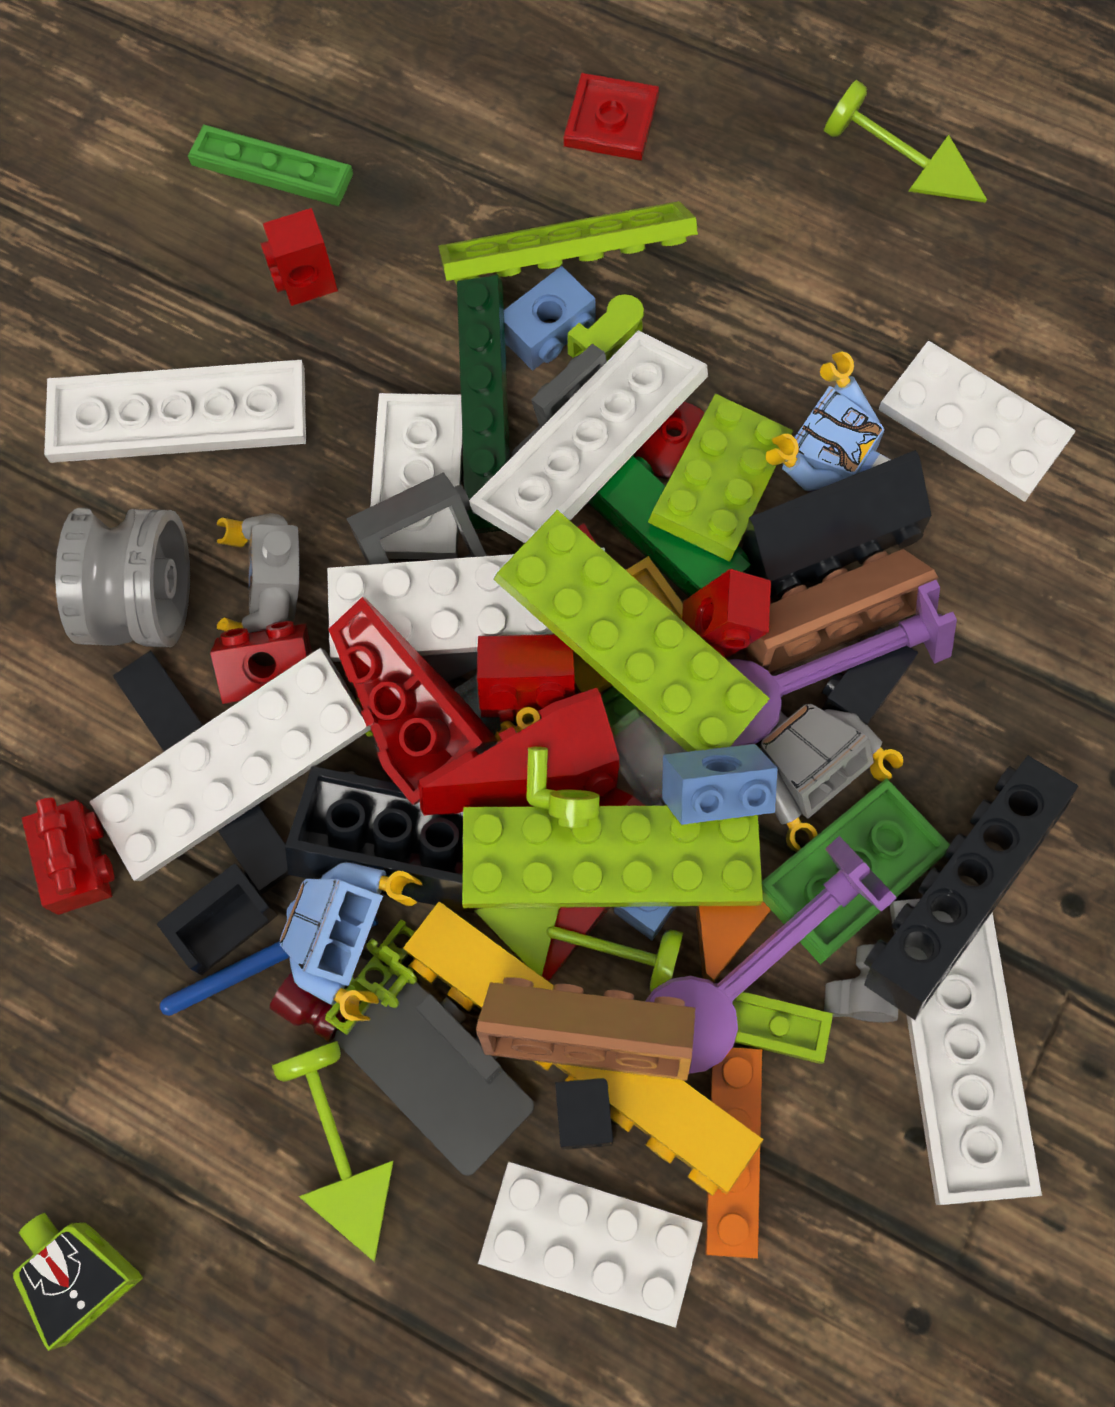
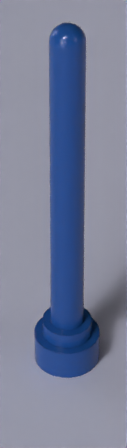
M376 916L374 918L371 928L378 925V920ZM279 941L163 998L160 1002V1010L164 1015H174L290 956L280 946Z

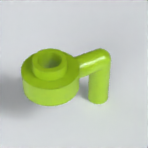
M529 747L526 794L528 803L535 807L549 809V815L559 818L558 824L561 826H588L589 819L599 816L600 795L583 790L555 791L546 789L548 748Z

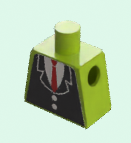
M42 1213L30 1220L19 1231V1235L34 1255L14 1271L13 1279L48 1351L70 1343L143 1279V1276L135 1267L86 1223H71L59 1232L46 1213Z

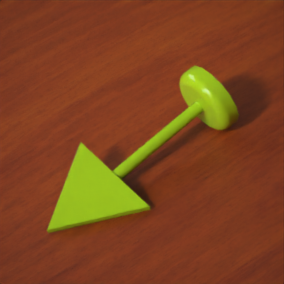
M858 80L851 84L824 128L826 134L831 137H838L845 131L850 122L853 121L924 168L908 192L983 203L987 201L949 135L930 160L858 112L866 97L867 89Z
M560 907L481 908L474 910L511 950L540 976H542L550 942L553 938L654 966L650 981L651 993L655 988L672 979L683 932L667 930L662 936L658 953L654 954L555 927Z
M334 1041L272 1065L276 1078L283 1082L306 1075L341 1178L337 1182L302 1194L299 1197L375 1262L394 1160L358 1174H352L317 1071L339 1060L341 1055L338 1042Z

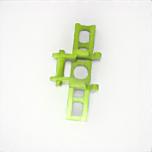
M401 919L379 948L377 947L378 942L376 940H369L366 947L374 956L356 979L352 975L349 986L346 988L347 991H371L377 995L383 1006L398 1007L400 1003L396 996L406 983L415 984L417 981V977L413 973L414 970L411 967L406 968L402 965L409 954L404 949L398 948L393 942L398 934H405L411 938L415 933L406 926L405 921ZM380 960L383 961L384 963H386V964H387L388 966H390V967L384 966V965L380 962ZM370 970H378L384 977L383 981L380 984L376 982L371 984L365 979L366 973ZM395 974L398 978L389 990L385 989V985L392 975ZM362 1001L359 1004L360 1013L363 1015L372 1003ZM336 1002L326 1014L325 1020L348 1035L358 1021L347 1020L346 1023L340 1022L336 1017L340 1010V1004Z

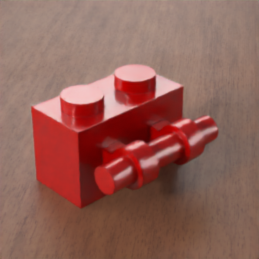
M555 634L478 636L477 682L481 718L500 717V722H514V717L525 707H531L539 711L551 703L574 696L573 650Z
M49 797L38 800L36 802L38 812L22 817V823L42 907L60 915L113 897L109 882L115 880L114 870L109 857L106 854L102 855L98 839L104 837V830L95 811L89 810L78 800L57 806L55 798Z

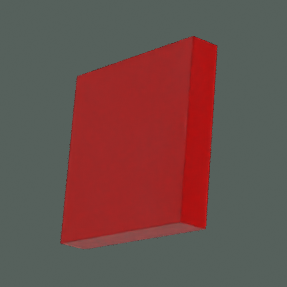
M581 73L563 137L564 147L642 161L658 99L659 86Z

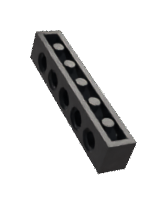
M1027 755L1017 770L1009 766L995 786L994 790L999 792L998 796L992 803L984 799L973 814L970 823L975 827L966 837L959 833L948 847L944 855L949 860L942 871L935 867L932 868L922 882L918 892L923 894L916 906L914 907L906 903L891 926L896 930V933L888 943L880 939L868 954L864 964L870 969L864 986L913 1020H916L1068 808L1079 785ZM1011 808L1022 810L1027 816H1020L1014 813ZM985 842H994L1001 846L1004 851L993 850ZM959 876L971 877L979 886H969L963 883ZM932 912H945L953 919V922H942L935 918ZM916 947L925 953L927 959H914L906 953L905 948Z

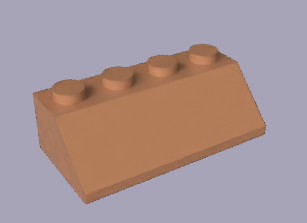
M904 549L889 555L886 551L879 552L866 559L861 567L849 572L846 568L838 569L827 575L822 580V583L808 589L805 585H801L786 592L782 596V600L770 604L769 633L752 642L748 647L743 648V651L748 661H752L768 670L770 674H774L878 630L879 627H885L915 614L918 587L934 580L937 581L938 576L933 568Z
M505 978L503 984L493 982L489 984L476 1030L485 1055L686 1081L688 1079L693 1051L695 1008L686 1007L684 1000L661 996L656 997L654 1002L634 1000L633 994L619 990L604 991V996L583 994V988L570 984H555L553 990L533 988V982L521 978Z

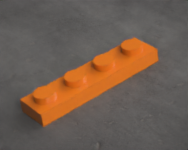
M732 1047L720 1063L711 1067L710 1101L761 1137L762 1049ZM760 1147L727 1195L720 1189H717L713 1196L707 1193L705 1255L758 1258Z

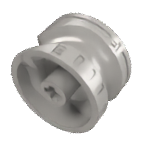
M87 507L76 508L68 515L63 525L57 548L55 581L61 622L72 642L81 645L115 646L135 641V643L146 647H173L178 642L187 617L190 593V559L184 526L175 511L130 509L125 520L112 528H109L100 521Z

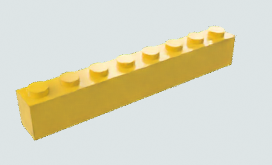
M441 902L436 904L403 947L413 958L409 967L431 984L438 977L449 985L451 989L446 995L468 1012L474 1006L480 1010L482 1009L490 982L503 984L505 978H521L533 982V988L553 990L554 985ZM534 1061L546 1071L554 1064ZM554 1064L568 1075L565 1081L606 1079L608 1083L611 1120L627 1132L635 1125L647 1134L650 1139L645 1145L669 1164H671L676 1156L692 1168L687 1177L712 1196L717 1189H720L726 1195L729 1193L762 1144L763 1139L683 1080Z

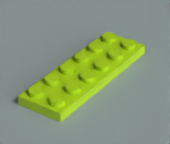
M680 201L444 244L438 247L446 281L455 280V284H457V281L479 278V275L496 272V275L499 277L513 276L521 272V267L536 264L539 269L555 268L563 264V259L579 257L580 261H594L603 258L604 252L620 249V252L624 254L643 251L645 244L660 241L663 246L679 245L686 242L687 236L698 235L696 217Z
M556 510L497 572L493 579L687 752L731 747L770 699L559 510Z
M599 806V816L589 819L588 826L565 827L558 824L559 818L549 815V809L540 807H463V908L760 906L763 902L758 815L681 825L668 806Z

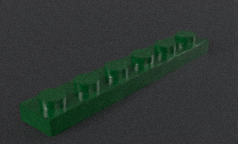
M498 275L457 281L464 490L469 500L510 460L503 282ZM472 509L466 511L476 534L503 531L473 513Z

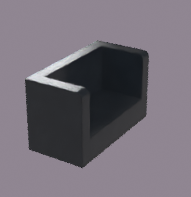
M234 863L159 921L157 926L189 969L202 976L278 915L258 891L248 875Z
M598 1078L555 1082L561 1149L571 1150L612 1146L613 1137L607 1080Z

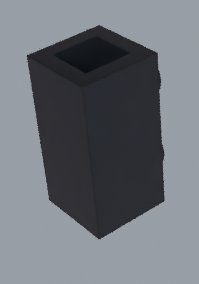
M879 627L873 636L883 633L885 630ZM862 636L858 642H861L868 638ZM906 645L849 668L845 674L839 672L833 675L822 691L828 697L822 710L830 709L854 713L859 716L862 722L869 725L906 674L918 652Z

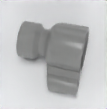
M868 944L857 947L856 966L860 969L858 977L842 981H832L826 984L825 1012L833 1013V1017H851L868 1022H894L898 1020V1008L864 986L870 969L864 962L875 945Z

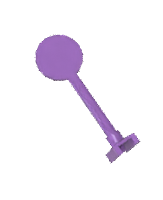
M934 580L918 587L916 615L900 621L898 627L777 676H772L768 670L752 661L727 660L770 698L731 747L756 744L769 735L779 721L782 707L781 697L797 689L906 645L911 648L924 643L934 664L951 657L957 619L953 611L943 616L937 614L940 593L938 582Z
M840 836L825 848L839 869L835 875L823 884L825 889L725 978L716 984L708 979L694 976L673 978L655 988L645 1000L646 1002H654L656 997H674L684 1000L686 1007L695 1008L693 1051L689 1074L706 1071L725 1058L734 1046L738 1031L736 1009L732 1004L733 1000L840 905L845 907L858 894L862 895L881 912L897 899Z

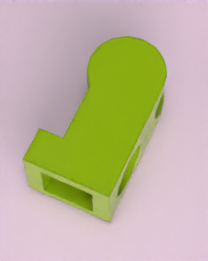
M618 295L611 299L607 312L589 329L578 323L567 333L568 355L574 358L582 354L591 344H594L605 352L606 360L608 361L638 330L642 332L644 308L640 300L632 295Z

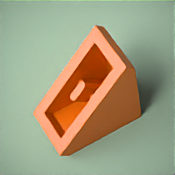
M764 902L760 906H698L696 920L703 979H708L714 983L767 918L771 910Z

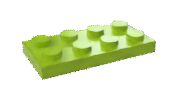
M715 393L656 503L648 523L730 562L747 528L749 517L753 515L777 466L771 465L766 461L767 451L774 448L779 449L772 442V438L782 434L792 435L793 430Z

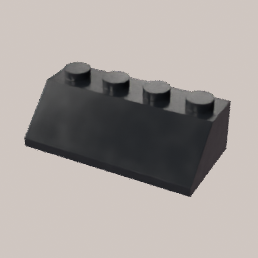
M914 450L749 517L742 549L748 556L749 563L751 564L750 574L771 580L770 597L777 594L778 597L782 598L786 592L801 586L807 581L815 578L822 581L827 575L842 569L846 565L856 561L859 564H863L869 557L883 552V550L898 544L899 548H904L920 540L932 515L921 460L917 451Z
M314 766L311 767L285 845L288 875L306 879H321L323 874L344 862L384 870L388 877L396 871H405L419 879L422 885L413 882L408 883L404 886L402 895L421 903L436 905L438 902H441L450 909L469 913L475 912V908H463L462 905L463 812L424 816L420 809V802L412 805L395 783ZM383 890L380 893L383 895H388L386 891Z

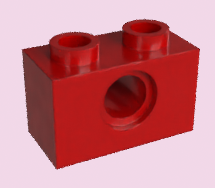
M312 208L262 223L268 241L260 243L277 293L286 290L291 306L338 291L325 243Z
M729 569L683 601L682 621L726 659L769 633L771 580Z
M280 621L268 625L266 630L248 633L246 628H236L221 633L220 637L216 638L210 654L222 704L243 700L312 654L307 625H294L292 621ZM257 652H266L274 658L275 663L271 666H261L254 661L252 655Z

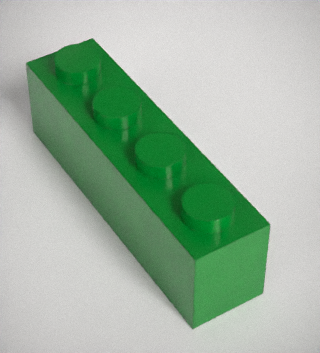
M631 456L588 501L595 510L646 557L649 556L655 566L688 597L729 569L749 574L751 564L741 547L737 546L729 562L648 523L651 513L666 486L654 476L651 466L640 456Z

